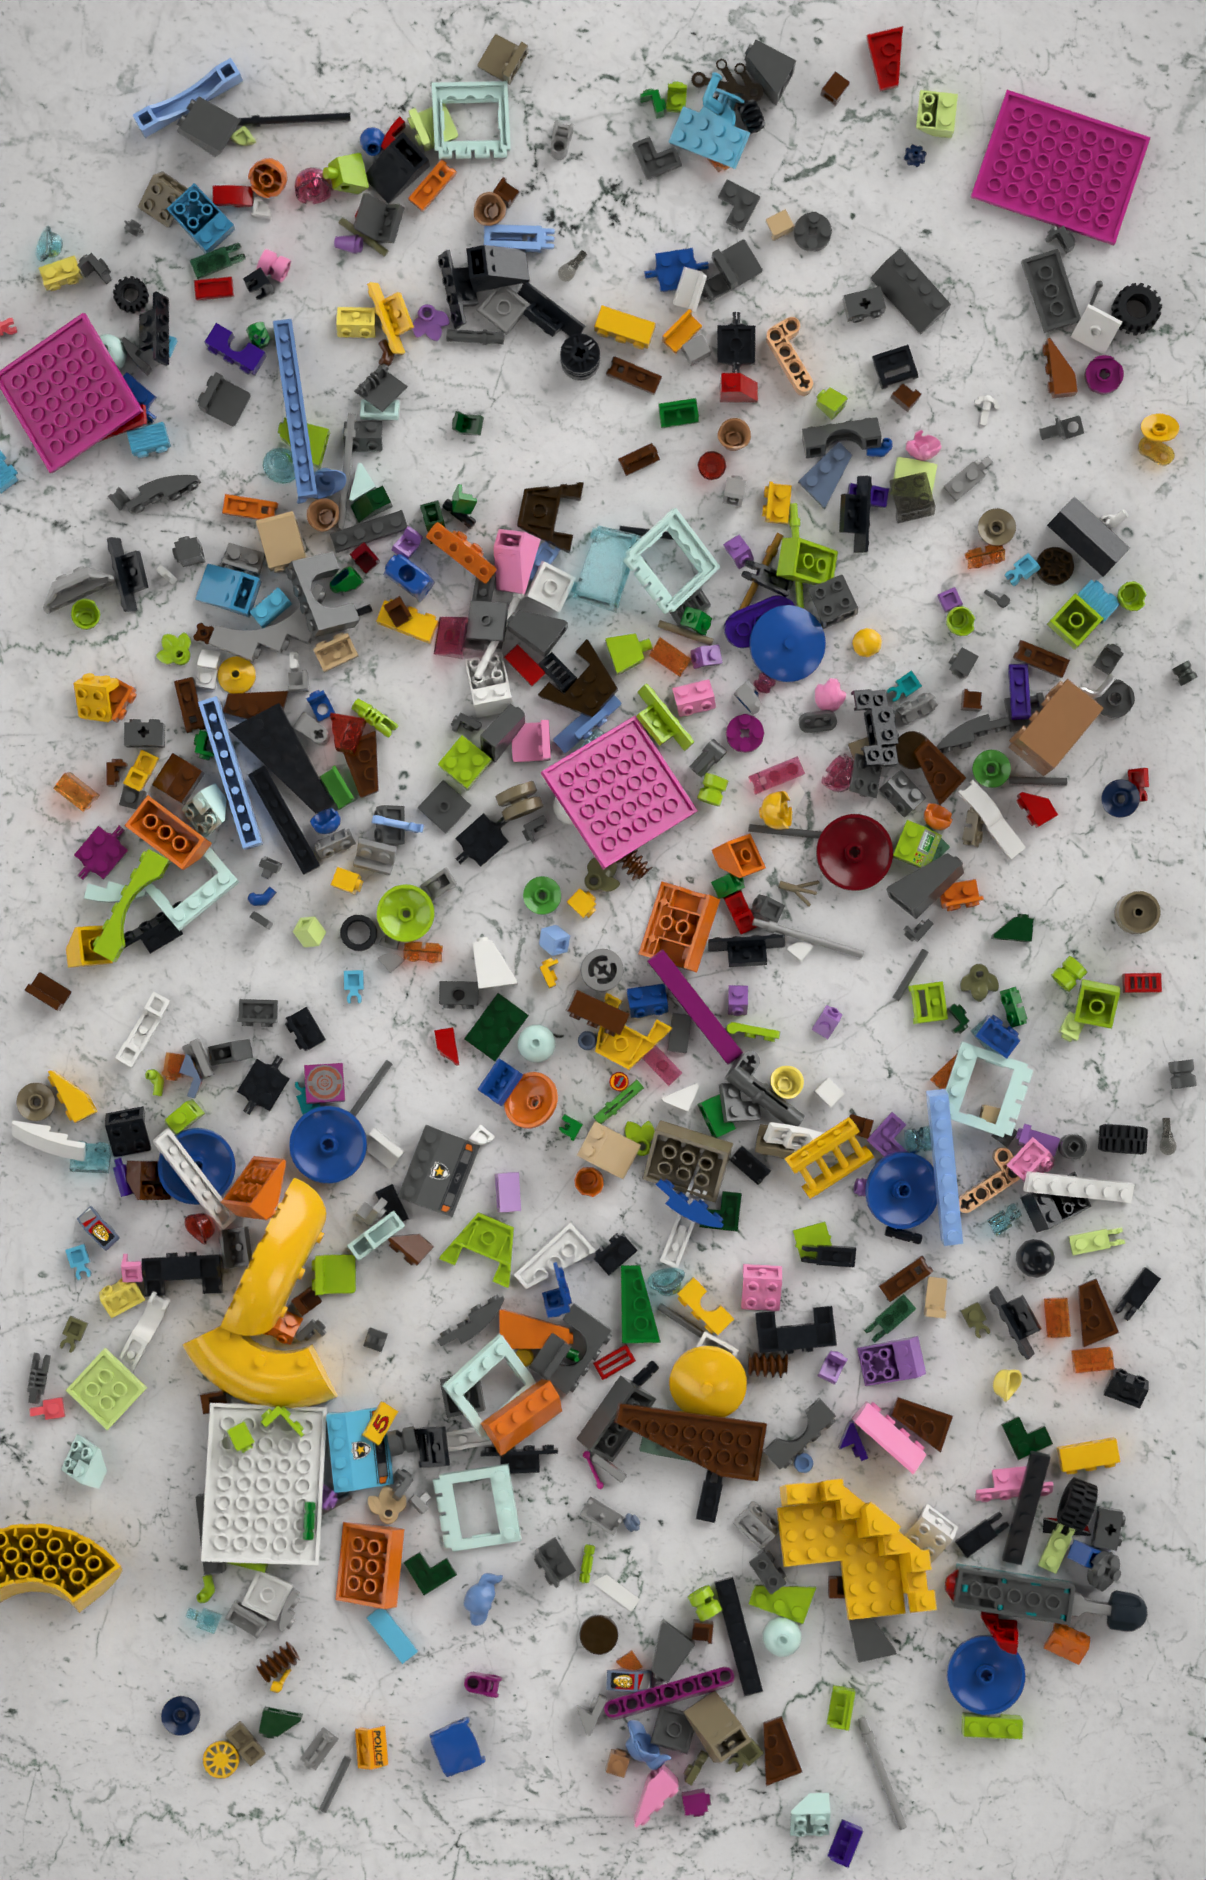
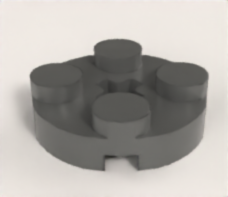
M815 211L801 216L794 228L796 243L806 251L822 250L828 245L832 234L829 220ZM809 228L817 229V235L810 236L808 234Z
M1115 679L1102 696L1095 698V701L1104 708L1101 711L1102 715L1110 718H1120L1126 715L1133 707L1135 695L1132 688L1124 683V681ZM1112 694H1116V697H1120V700L1117 701V704H1114L1113 701H1110V698L1113 696Z
M1102 1551L1092 1560L1091 1563L1094 1564L1092 1570L1088 1569L1087 1572L1088 1583L1100 1591H1105L1106 1588L1121 1577L1119 1557L1111 1552Z

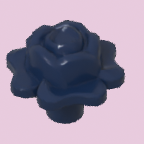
M912 144L910 148H906L904 160L907 161L908 166L914 165L919 167L920 164L925 163L927 153L923 151L922 146Z

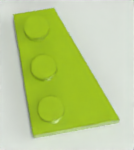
M754 1585L748 1604L804 1624L816 1586H783L773 1594H770L764 1585Z

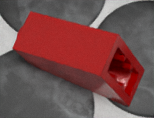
M721 373L720 402H758V382L742 373Z

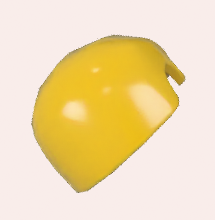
M864 628L859 630L854 635L852 641L854 651L862 657L875 655L882 646L881 635L874 629Z

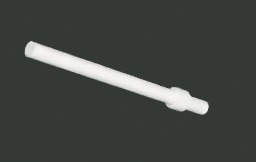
M513 593V599L508 607L507 620L515 612L519 602H522L525 594ZM499 641L490 642L474 674L475 678L481 679Z

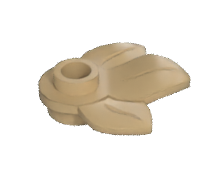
M385 1485L382 1488L379 1497H368L369 1509L372 1513L379 1515L380 1520L385 1524L394 1523L398 1518V1513L405 1509L407 1503L405 1495L399 1501L392 1498L395 1492L392 1491L393 1488L389 1485ZM388 1510L391 1511L392 1516L386 1517L385 1512Z

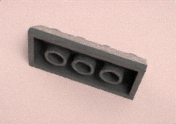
M901 248L890 256L870 277L877 287L881 286L884 295L920 335L944 315L951 306L950 302Z
M620 1375L576 1439L589 1451L613 1462L633 1434V1431L615 1422L618 1403L651 1407L656 1398Z

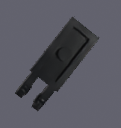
M752 560L745 561L744 565L746 567L757 570L755 575L748 571H743L741 574L743 578L754 581L753 583L784 597L789 596L793 584L792 580L776 576L777 570L764 564H759Z
M802 1245V1250L817 1252L816 1258L809 1256L801 1257V1262L855 1267L856 1247Z
M1144 1267L1124 1293L1123 1299L1114 1311L1119 1314L1128 1302L1132 1307L1125 1314L1124 1319L1129 1321L1161 1278Z
M707 1469L696 1519L715 1523L723 1487V1477L717 1475V1483L710 1482L712 1471Z
M997 1512L990 1518L983 1520L955 1541L966 1558L1009 1527L1008 1522H1003L995 1529L990 1525L1002 1517L1001 1512Z

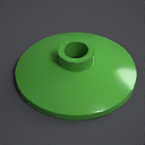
M986 750L975 758L972 770L979 784L984 787L995 788L1003 785L1008 780L1011 773V765L1009 759L1002 752ZM989 766L994 768L993 773L988 772L987 768Z
M540 876L533 878L524 888V903L533 913L540 915L549 914L561 902L560 887L549 877ZM541 892L546 894V898L543 900L539 898Z

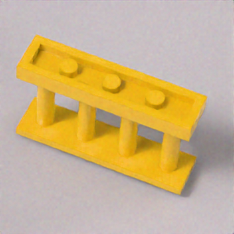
M850 1117L785 1158L794 1174L800 1172L806 1184L801 1187L809 1199L875 1158L866 1145L861 1147L854 1135L860 1131ZM848 1140L855 1152L845 1158L838 1146ZM832 1150L838 1163L828 1168L822 1156ZM816 1161L822 1173L813 1179L806 1166Z

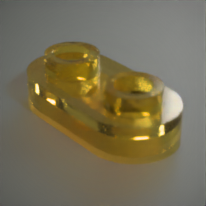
M1143 437L1138 443L1139 453L1161 466L1169 465L1174 459L1173 449L1162 442L1152 441L1147 437ZM1148 444L1150 446V450H1146L1144 448V445ZM1161 454H1165L1167 459H1162Z

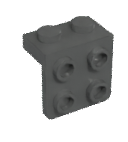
M364 193L354 222V229L378 243H395L405 207L400 204H386L374 196Z
M215 372L214 376L211 375L207 381L206 386L208 387L205 393L202 392L198 398V407L201 411L230 426H235L251 395L248 391L226 381L221 374Z

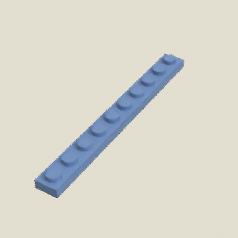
M292 319L273 321L298 499L317 497V489Z

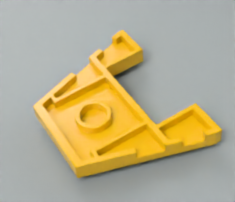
M606 992L605 1003L619 1009L622 1000ZM656 1020L647 1037L626 1025L621 1035L616 1034L615 1037L604 1033L605 1029L599 1027L595 1052L630 1070L672 1030V1027Z

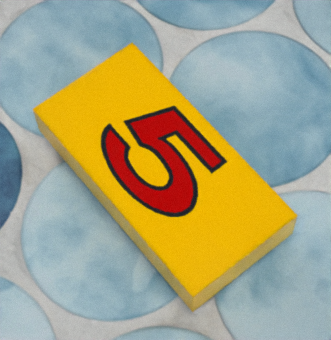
M381 1401L362 1436L374 1444L380 1445L398 1411Z

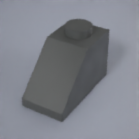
M250 1039L208 1047L211 1066L253 1058Z

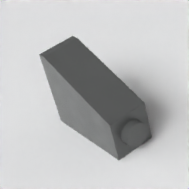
M510 704L480 735L481 751L489 756L492 761L496 762L525 724L524 711Z
M872 1617L849 1620L858 1663L896 1655L894 1646Z
M664 1619L660 1624L652 1672L654 1673L653 1677L658 1681L663 1682L664 1680L668 1683L695 1646V1642Z

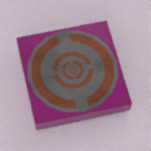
M343 1063L304 1065L306 1104L345 1102Z

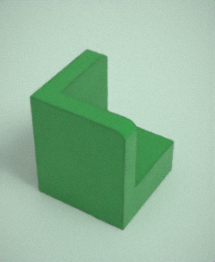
M458 484L452 495L453 512L471 515L477 504V498H473L472 494L463 493L462 484Z

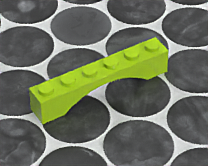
M150 849L147 852L144 851L140 856L139 861L141 863L139 867L134 868L132 871L129 885H125L120 895H122L120 902L114 904L110 920L107 919L103 924L102 929L104 931L102 935L97 936L93 943L94 952L113 962H117L126 946L124 923L131 903L146 886L163 878L171 863L169 859Z

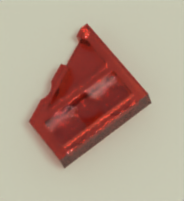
M330 713L336 751L355 754L366 725L365 718Z

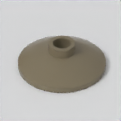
M998 508L990 509L980 517L978 532L982 540L987 544L1002 546L1014 537L1016 522L1009 512ZM997 526L1000 531H993V527Z
M30 1083L24 1086L18 1093L16 1100L17 1109L28 1120H44L54 1110L55 1096L48 1086L42 1083ZM36 1098L40 1099L38 1106L34 1104Z

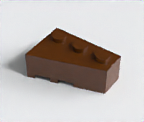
M579 990L574 991L565 1010L570 1013V1017L580 1021V1018L588 1021L587 1025L596 1029L600 1026L605 1029L604 1033L613 1037L616 1034L621 1035L630 1015Z

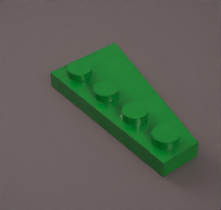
M621 1265L622 1343H661L640 1265Z

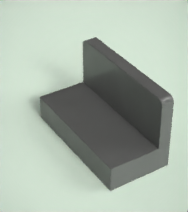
M552 1333L531 1365L550 1379L572 1345Z

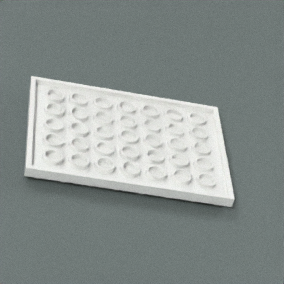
M210 1403L201 1561L319 1565L327 1408H286L291 1414L289 1418L293 1422L297 1420L304 1428L302 1431L304 1435L300 1437L281 1415L267 1427L263 1426L260 1422L263 1419L261 1415L269 1408L273 1410L275 1407L252 1404ZM243 1421L255 1443L251 1444L253 1448L244 1453L241 1450L236 1451L226 1431ZM305 1502H315L314 1529L312 1530L314 1532V1539L311 1541L303 1540V1532H305V1529H303L304 1513H306V1510H304Z

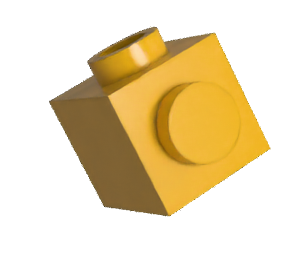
M581 888L567 901V904L583 919L585 916L591 917L596 911L594 907L597 905L594 902L596 898L589 891L585 893Z

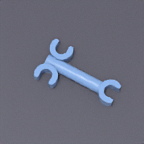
M373 815L372 823L405 829V831H412L414 833H423V824L409 823L378 815Z

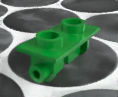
M1016 987L1000 991L1001 1002L1004 1005L1006 1019L1010 1027L1013 1028L1026 1024V1019L1028 1018L1024 1006L1017 1007V1004L1022 1003L1019 990Z

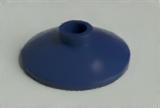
M1118 779L1110 782L1104 788L1101 801L1107 813L1114 817L1123 818L1136 811L1140 803V794L1133 783ZM1120 796L1125 797V801L1122 803L1118 800Z
M176 1696L164 1705L161 1712V1720L166 1730L178 1736L187 1735L198 1726L200 1710L196 1702L191 1698ZM183 1711L185 1717H179L178 1712Z

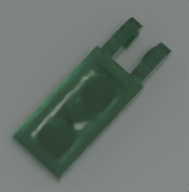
M240 243L227 247L223 246L191 259L190 263L197 279L245 260L244 253L231 258L228 253L239 250L241 248Z
M903 1294L879 1314L875 1321L867 1326L864 1331L866 1334L870 1333L878 1324L882 1327L883 1330L872 1338V1341L875 1343L886 1333H890L912 1314L916 1308Z

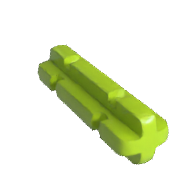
M586 1544L584 1548L585 1555H583L581 1565L582 1573H580L579 1581L582 1583H589L590 1581L589 1573H591L594 1545Z

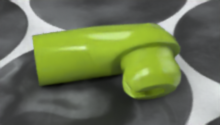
M155 1069L147 1070L145 1077L154 1085L153 1095L162 1096L164 1078Z

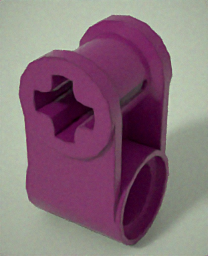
M469 1672L464 1678V1686L468 1692L498 1698L499 1694L497 1692L502 1677L493 1674ZM470 1678L478 1680L476 1686H469L467 1682Z

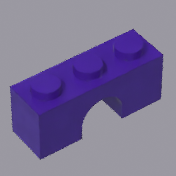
M216 323L204 341L208 347L207 350L214 355H222L224 357L223 360L230 365L237 364L240 366L239 369L245 374L249 375L252 373L256 375L267 357L266 353L249 342L243 350L233 351L230 348V344L234 339L233 333Z

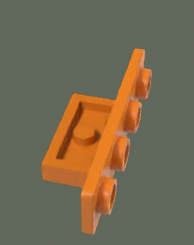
M436 522L427 533V539L483 583H487L496 572L497 568L483 558V549L476 543L471 544L466 540L467 536L461 531L456 532L454 530L451 533L439 522Z

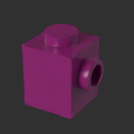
M705 1788L682 1792L685 1816L693 1815L694 1817H700L705 1815V1812H708L711 1800L709 1793L705 1794Z

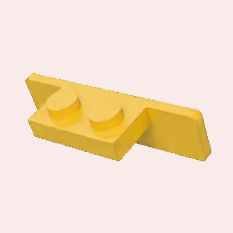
M370 282L367 284L368 294L375 304V312L380 317L382 330L389 341V348L394 354L402 355L405 353L399 335L414 328L402 294L396 292L384 298L380 285Z

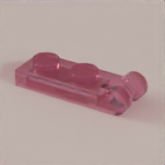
M797 756L755 773L748 778L754 785L753 790L756 795L805 775V772ZM762 777H765L767 782L764 785H761L759 780Z

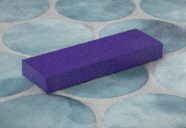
M1009 664L1011 720L1029 719L1031 717L1028 664Z

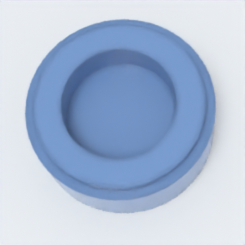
M807 1453L796 1455L794 1467L801 1473L809 1472L813 1467V1459Z

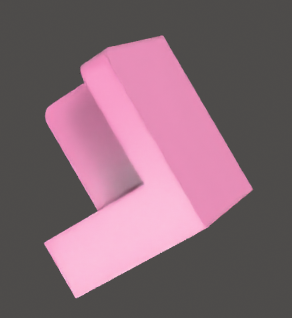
M123 1254L121 1264L123 1282H142L141 1261L129 1262L128 1254Z

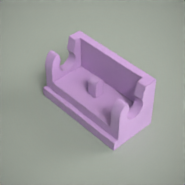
M519 1172L495 1173L497 1212L521 1211Z

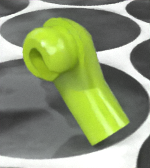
M212 1574L202 1576L204 1587L196 1596L199 1603L208 1602L215 1593Z

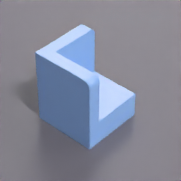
M558 925L541 929L539 945L551 956L568 952L570 935Z

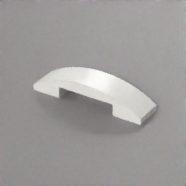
M153 991L144 1007L143 1013L115 1059L131 1068L134 1066L157 1029L170 1004V1000Z

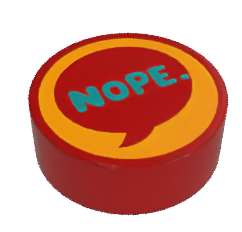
M616 1072L610 1077V1086L615 1091H623L627 1088L629 1079L626 1074Z

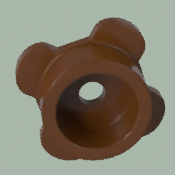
M203 623L197 624V632L193 636L194 640L209 644L214 627L204 626Z

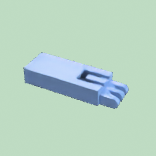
M495 224L485 226L484 245L541 253V249H554V244L547 243L554 242V236H547V234H555V229L529 225ZM523 234L535 235V238L528 237L527 241H522Z

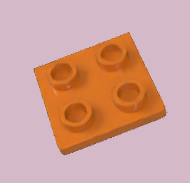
M976 879L953 883L940 896L941 908H947V911L958 910L961 908L960 905H966V908L980 905V901L984 900L983 896H979Z

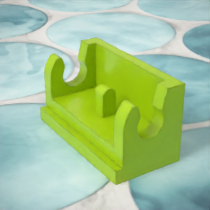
M833 1685L827 1725H830L832 1728L849 1731L856 1693L854 1688Z

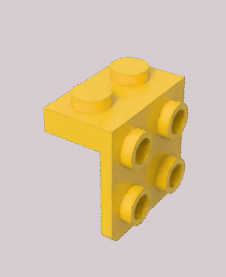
M92 673L84 674L83 677L73 683L78 716L81 719L110 722L112 720L109 692L119 686L118 679L110 678L108 675L95 676Z

